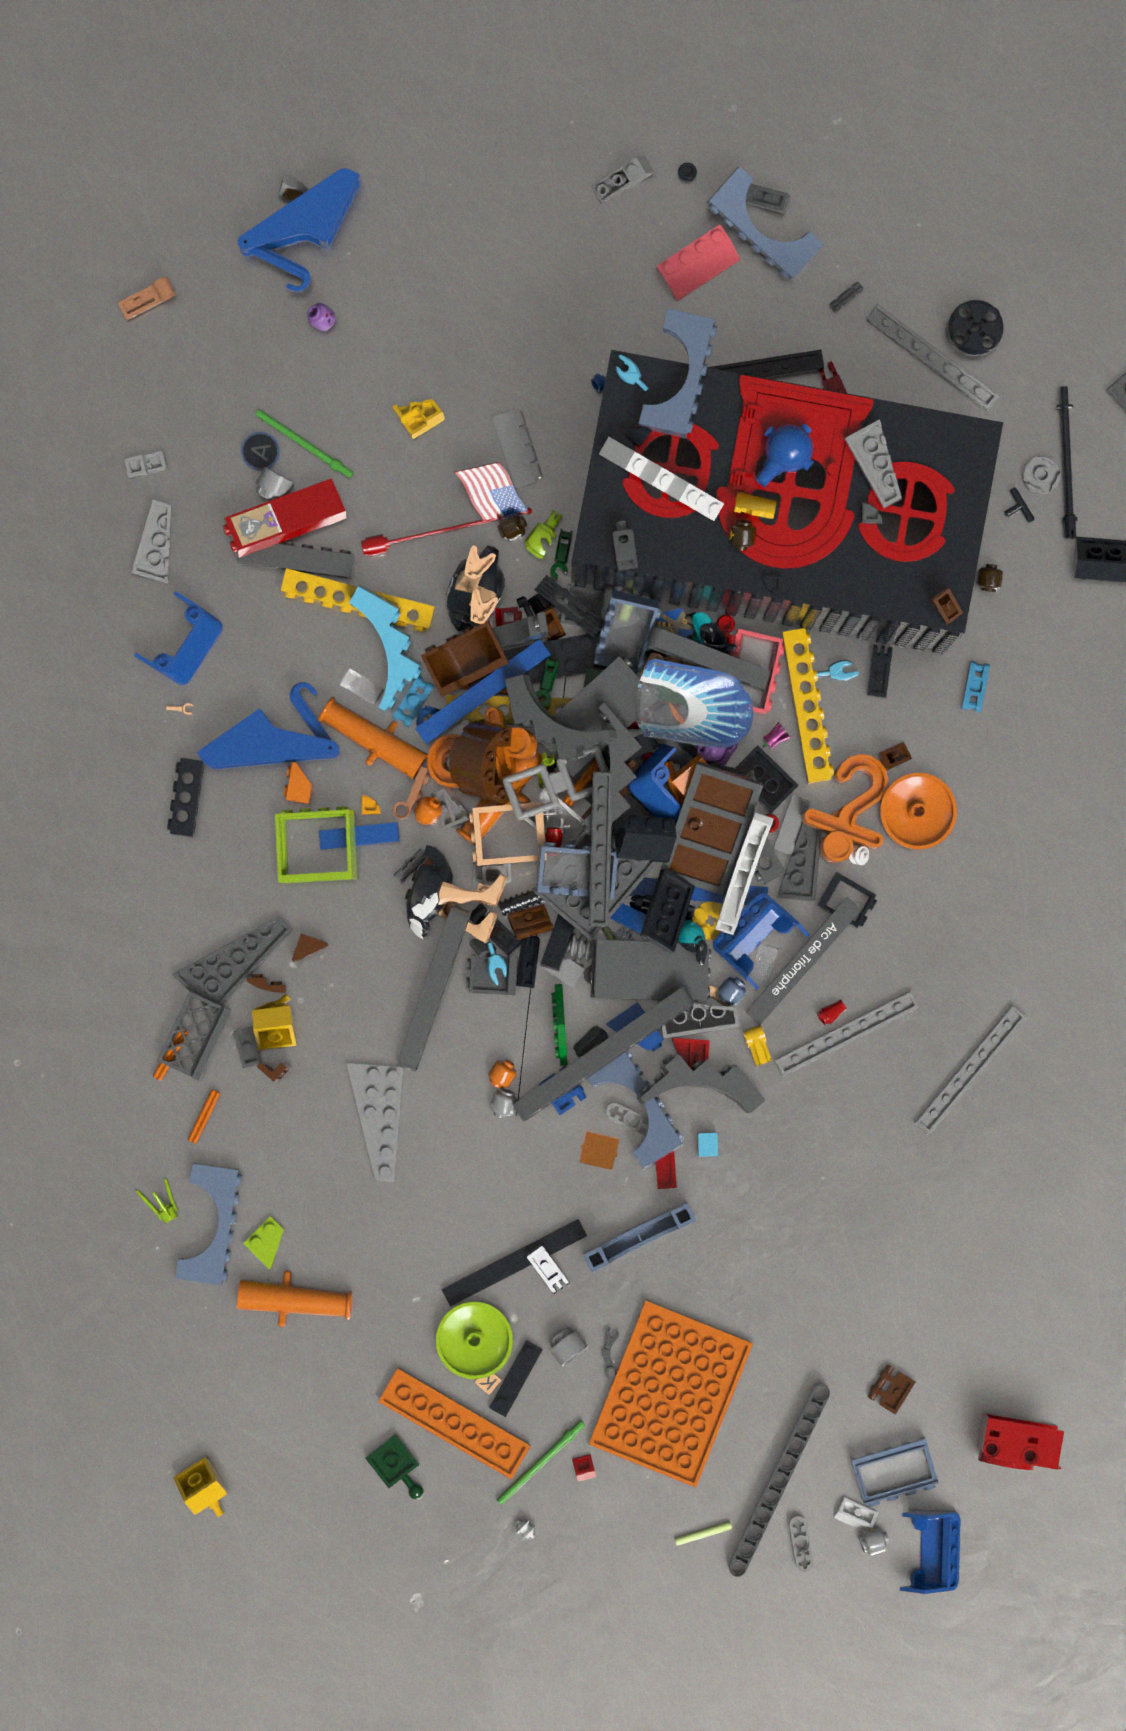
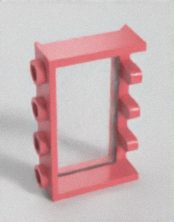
M738 629L734 642L738 649L733 650L731 656L771 672L765 691L740 684L750 701L751 712L765 715L766 711L770 712L772 700H769L771 692L774 693L777 682L774 681L775 674H779L781 663H778L779 655L783 656L785 645L782 644L783 639Z

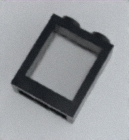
M836 872L816 906L832 914L835 910L827 906V903L841 881L869 897L855 921L852 920L849 924L856 929L858 926L863 927L868 918L865 914L868 909L872 910L877 902L875 899L876 894Z

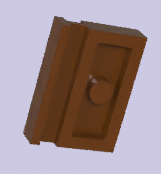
M544 904L508 914V921L513 933H515L516 940L553 930V924L550 921Z

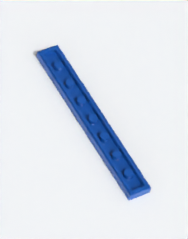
M540 639L509 660L508 664L495 670L424 721L415 730L425 744L429 743L506 687L505 679L525 674L551 654Z
M644 877L629 896L641 895L645 897V894L653 895L658 878ZM749 886L744 905H748L760 893L768 894V887ZM698 887L694 888L691 901L723 903L724 896Z

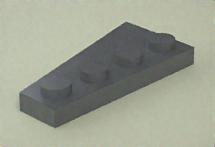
M803 823L777 898L815 901L820 856L819 845L822 830Z

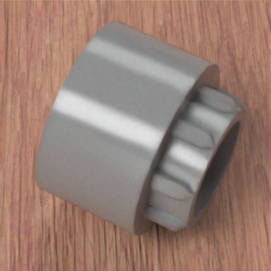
M264 466L256 481L258 485L256 493L271 501L287 495L293 482Z
M570 1328L563 1330L550 1341L552 1347L550 1351L562 1367L576 1359L588 1348L577 1331L573 1332Z

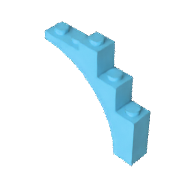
M360 584L349 603L360 610L372 622L385 647L388 662V680L379 708L386 711L388 707L392 708L397 699L394 695L397 690L401 692L406 683L403 679L411 682L413 678H418L422 671L419 668L421 662L402 652V650L406 651L412 642L408 640L411 635L391 624L392 622L396 623L401 614L398 612L400 607Z

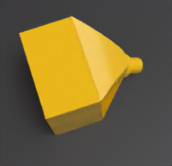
M284 994L279 1000L265 1003L252 1010L253 1030L258 1050L296 1046L292 1011L290 1005H286L290 1000L288 995Z
M206 1456L173 1477L184 1503L194 1515L207 1507L210 1510L213 1509L217 1517L224 1514L218 1500L227 1495V1492L216 1469Z

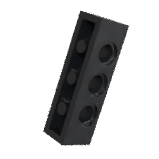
M180 758V762L176 763L175 773H178V779L173 783V792H176L175 800H171L170 811H173L172 819H168L167 830H170L171 835L192 838L195 836L205 763L201 760ZM190 773L193 775V781L186 784L183 781V777L185 774ZM185 792H188L191 796L187 803H183L180 799L181 795ZM182 811L188 814V818L184 822L178 820V814Z

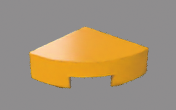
M361 795L362 815H381L377 802L369 796Z

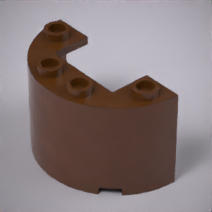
M485 621L483 624L475 623V628L470 626L462 631L463 635L457 637L455 634L447 638V643L436 647L434 644L424 649L426 653L422 654L421 657L441 697L509 663L489 621Z
M482 720L473 721L462 729L463 733L460 737H456L452 745L449 759L452 781L457 784L458 790L466 795L499 803H507V792L504 784L494 785L497 747L511 746L512 727Z

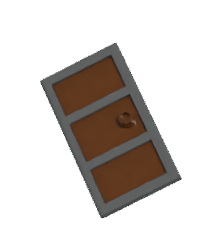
M697 762L676 823L677 838L670 861L668 863L663 862L660 871L666 868L695 887L724 896L764 784Z

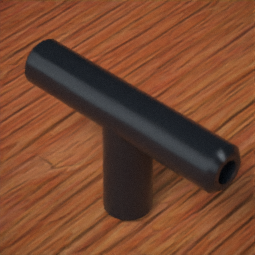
M1016 487L1012 488L1010 493L1017 504L1004 512L1005 515L1009 518L1021 510L1028 523L1034 521L1035 518Z

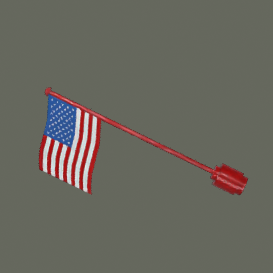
M500 462L454 471L464 484L472 505L483 520L388 540L387 537H383V534L366 537L365 540L361 541L364 556H374L387 553L386 549L390 548L389 544L500 520L511 513H517L518 515L529 513L530 515L532 509L526 508L519 498L508 472Z

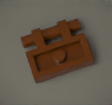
M888 1364L880 1372V1377L876 1384L871 1386V1392L867 1397L874 1401L877 1395L881 1396L882 1399L879 1405L896 1415L916 1382L900 1371L896 1377L891 1376L890 1374L894 1368ZM888 1380L891 1382V1385L889 1386L888 1390L884 1392L881 1389L884 1386L885 1382Z

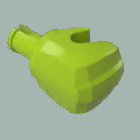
M552 510L545 523L538 522L524 541L526 550L538 559H543L546 553L542 546L541 538H544L547 544L551 545V538L554 539L557 536L554 528L563 516L560 513L556 516L558 512Z

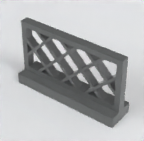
M189 991L157 1061L199 1081L231 1013V1009ZM191 996L199 1000L200 1008L190 1010L188 1002ZM187 1006L188 1012L184 1013V1010ZM210 1006L218 1008L217 1015L208 1019L204 1008ZM202 1009L206 1020L195 1023L192 1013ZM190 1014L193 1025L182 1028L180 1023L181 1017ZM207 1022L209 1032L200 1036L196 1026ZM194 1027L198 1037L187 1041L183 1030ZM182 1032L185 1042L174 1045L172 1041L173 1034ZM199 1039L200 1051L191 1053L188 1043ZM186 1044L189 1055L179 1058L175 1048ZM174 1050L176 1060L169 1062L162 1059L165 1051ZM191 1057L193 1062L191 1070L188 1071L182 1068L180 1060Z

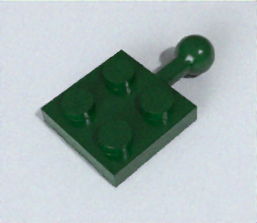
M397 1434L365 1457L388 1488H391L402 1479L409 1488L408 1493L412 1499L417 1500L423 1496L424 1490L422 1486L415 1484L408 1476V1473L419 1466V1463Z

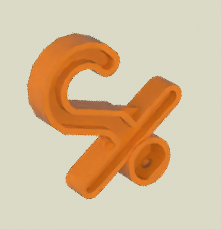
M490 707L485 711V721L506 726L504 714L501 710ZM519 727L512 728L511 746L497 747L496 769L500 784H503L502 779L504 777L517 773L514 758L524 760L532 757L535 753L537 740L531 731ZM448 734L437 739L430 747L427 756V768L431 777L438 784L453 789L459 787L452 781L450 770L447 766V759L456 737H460L458 734ZM519 780L511 783L514 790L518 788Z
M858 754L850 756L841 762L834 772V779L838 783L847 782L856 771L866 773L869 777L870 785L865 792L831 815L816 809H808L801 816L804 824L829 833L822 838L819 845L821 856L828 862L838 863L850 857L853 852V842L870 849L878 848L883 844L884 839L880 833L856 824L857 816L880 801L888 787L886 769L879 760L871 755Z

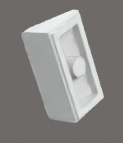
M843 1496L834 1518L861 1531L873 1529L879 1512Z

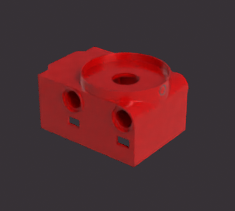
M983 1413L978 1438V1448L980 1449L978 1460L1020 1470L1032 1471L1034 1466L1056 1470L1061 1469L1059 1460L1064 1431L1057 1430L1058 1426Z

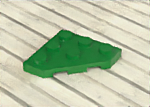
M555 984V992L551 993L552 1004H556V1006H552L553 1018L557 1017V1019L553 1020L554 1031H558V1033H554L555 1045H559V1047H555L556 1058H560V1066H568L562 984Z

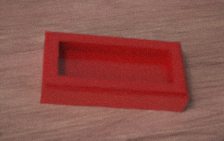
M674 1151L656 1162L658 1189L677 1188Z

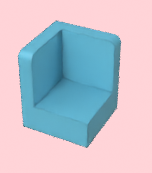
M717 1133L698 1134L699 1157L718 1156Z

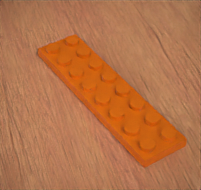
M399 1368L395 1371L378 1401L511 1480L531 1445Z

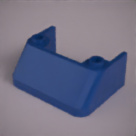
M175 591V597L189 605L185 611V618L194 627L174 658L168 654L161 653L155 657L153 662H150L138 653H135L134 656L176 684L186 685L191 681L220 636L223 625L219 619Z
M663 743L634 773L636 778L627 787L653 817L675 819L676 826L682 806L663 786L669 778V770L664 763L676 749Z
M760 893L741 911L734 934L721 932L715 938L713 948L740 976L757 990L759 988L758 985L748 976L754 967L753 961L748 957L749 954L773 929L781 934H786L796 927L806 937L810 934L768 894Z
M938 1511L903 1512L902 1517L912 1518L914 1528L922 1531L921 1567L911 1574V1585L900 1587V1591L930 1594L955 1590L959 1583L961 1526L959 1514Z

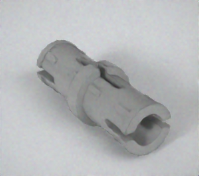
M419 848L393 874L401 883L413 871L417 870L416 868L426 859L423 856L424 851Z

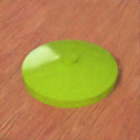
M471 1301L455 1306L443 1317L436 1333V1348L442 1363L452 1373L467 1379H482L498 1372L507 1362L513 1347V1334L508 1320L497 1308L484 1302Z

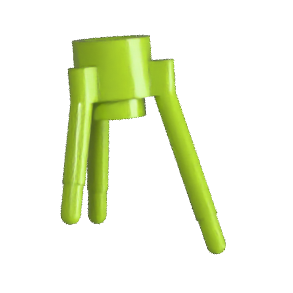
M164 1178L171 1207L169 1204L164 1206L157 1193L153 1192L152 1194L160 1206L158 1211L138 1189L135 1192L158 1216L159 1220H163L166 1224L178 1216L176 1213L178 1208L175 1205L168 1180Z

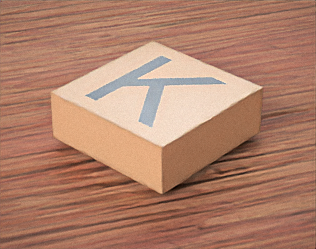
M493 1374L486 1378L477 1379L474 1383L490 1395L501 1382V1379L496 1374Z

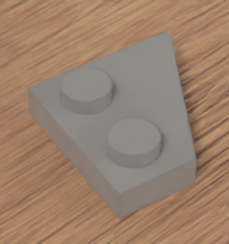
M449 787L431 793V796L437 798L442 806L443 811L439 816V820L443 830L470 820L469 811Z

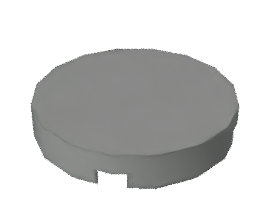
M1038 456L1030 459L1023 469V482L1033 493L1047 494L1059 484L1061 478L1057 462L1047 456Z

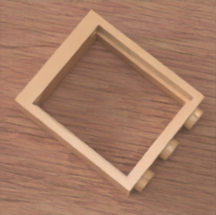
M543 802L525 803L519 805L521 810L542 805ZM511 805L473 808V812H469L470 823H474L471 839L472 843H476V850H473V862H477V866L538 861L539 855L483 859L479 813L512 811ZM543 813L535 815L538 854L539 846H544L546 842Z

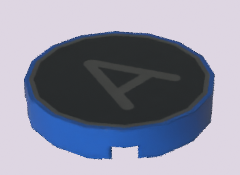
M256 432L244 440L241 454L244 462L250 468L263 470L264 466L271 468L276 464L280 449L277 441L271 435L265 432Z

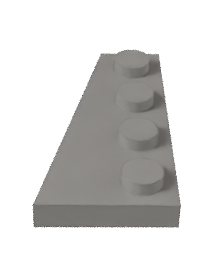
M152 500L131 570L132 574L168 584L170 504Z

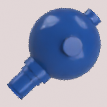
M804 423L801 426L785 424L776 429L771 426L764 434L767 437L765 445L767 460L764 462L763 469L754 478L755 481L765 488L773 478L779 476L782 472H795L802 468L807 471L814 463L811 459L813 442L809 435L812 430Z

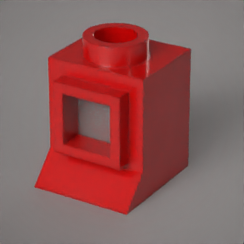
M518 607L495 608L496 627L523 619L522 611H518Z

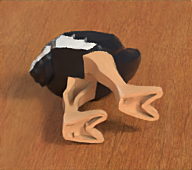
M473 545L468 558L461 560L449 583L446 592V606L449 610L451 623L457 631H463L470 626L475 627V623H485L500 601L505 587V577L498 564L499 550L493 546L487 545L478 555L477 546Z
M426 845L423 856L428 859L419 867L418 871H414L411 880L414 883L412 888L407 890L405 896L409 928L421 939L427 936V932L430 930V921L440 915L447 920L451 907L455 906L454 902L464 904L473 900H481L497 906L508 877L500 874L494 883L484 891H472L457 887L452 884L453 874L445 856L437 847ZM490 912L477 925L468 922L466 931L475 938L487 943L498 914Z

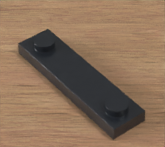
M527 1340L525 1341L489 1407L491 1410L504 1417L507 1416L543 1350L542 1348Z

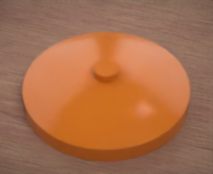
M911 773L898 778L887 788L880 803V819L888 836L897 844L914 850L931 848L944 841L951 833L957 818V804L952 791L941 779L927 773Z

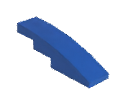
M398 822L355 826L356 846L399 842ZM346 828L319 831L321 850L347 848Z

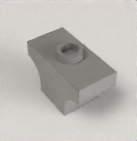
M473 863V883L492 885L500 874L508 877L506 883H511V863L477 866V863Z

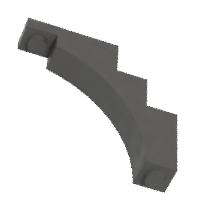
M545 612L492 628L502 648L503 646L526 643L525 641L548 637Z
M603 703L598 707L600 710L598 714L604 722H610L603 730H614L617 734V739L611 740L612 743L608 744L610 771L613 772L612 824L631 808L619 792L631 783L636 776L624 762L642 747L609 707ZM592 813L583 821L585 826L582 827L589 836H591Z

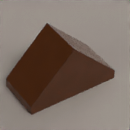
M948 586L929 599L947 625L963 614Z
M551 606L542 611L545 612L548 628L547 641L557 640L565 636L566 634L554 608Z
M904 742L877 754L886 771L912 759Z
M301 933L292 960L295 963L329 947L327 942Z

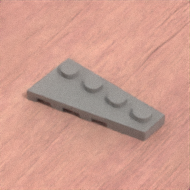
M879 419L846 437L844 440L884 509L901 500L902 497Z

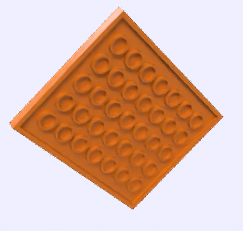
M645 1300L588 1445L696 1488L753 1343Z

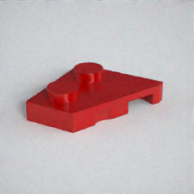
M672 1038L677 1054L682 1057L691 1069H693L691 1066L699 1059L702 1061L709 1058L710 1040Z

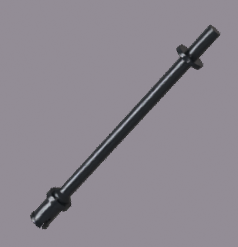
M1068 386L1060 387L1061 405L1056 406L1057 409L1061 410L1066 504V514L1062 518V522L1065 524V539H1076V521H1078V517H1076L1073 511L1069 409H1072L1074 406L1068 402Z

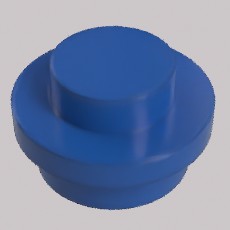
M598 373L591 379V383L597 392H603L606 378Z

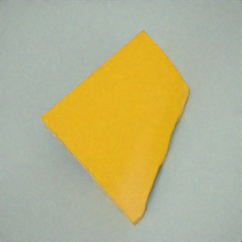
M433 399L424 400L423 402H410L408 406L398 407L397 404L392 406L393 411L412 439L445 420L442 410Z
M737 492L734 512H746L750 515L773 519L776 508L775 500Z

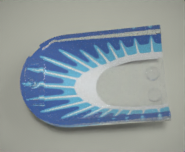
M652 659L648 661L638 683L636 722L644 737L712 748H726L737 744L748 734L753 722V704L749 693H746L740 685L741 682L728 673Z

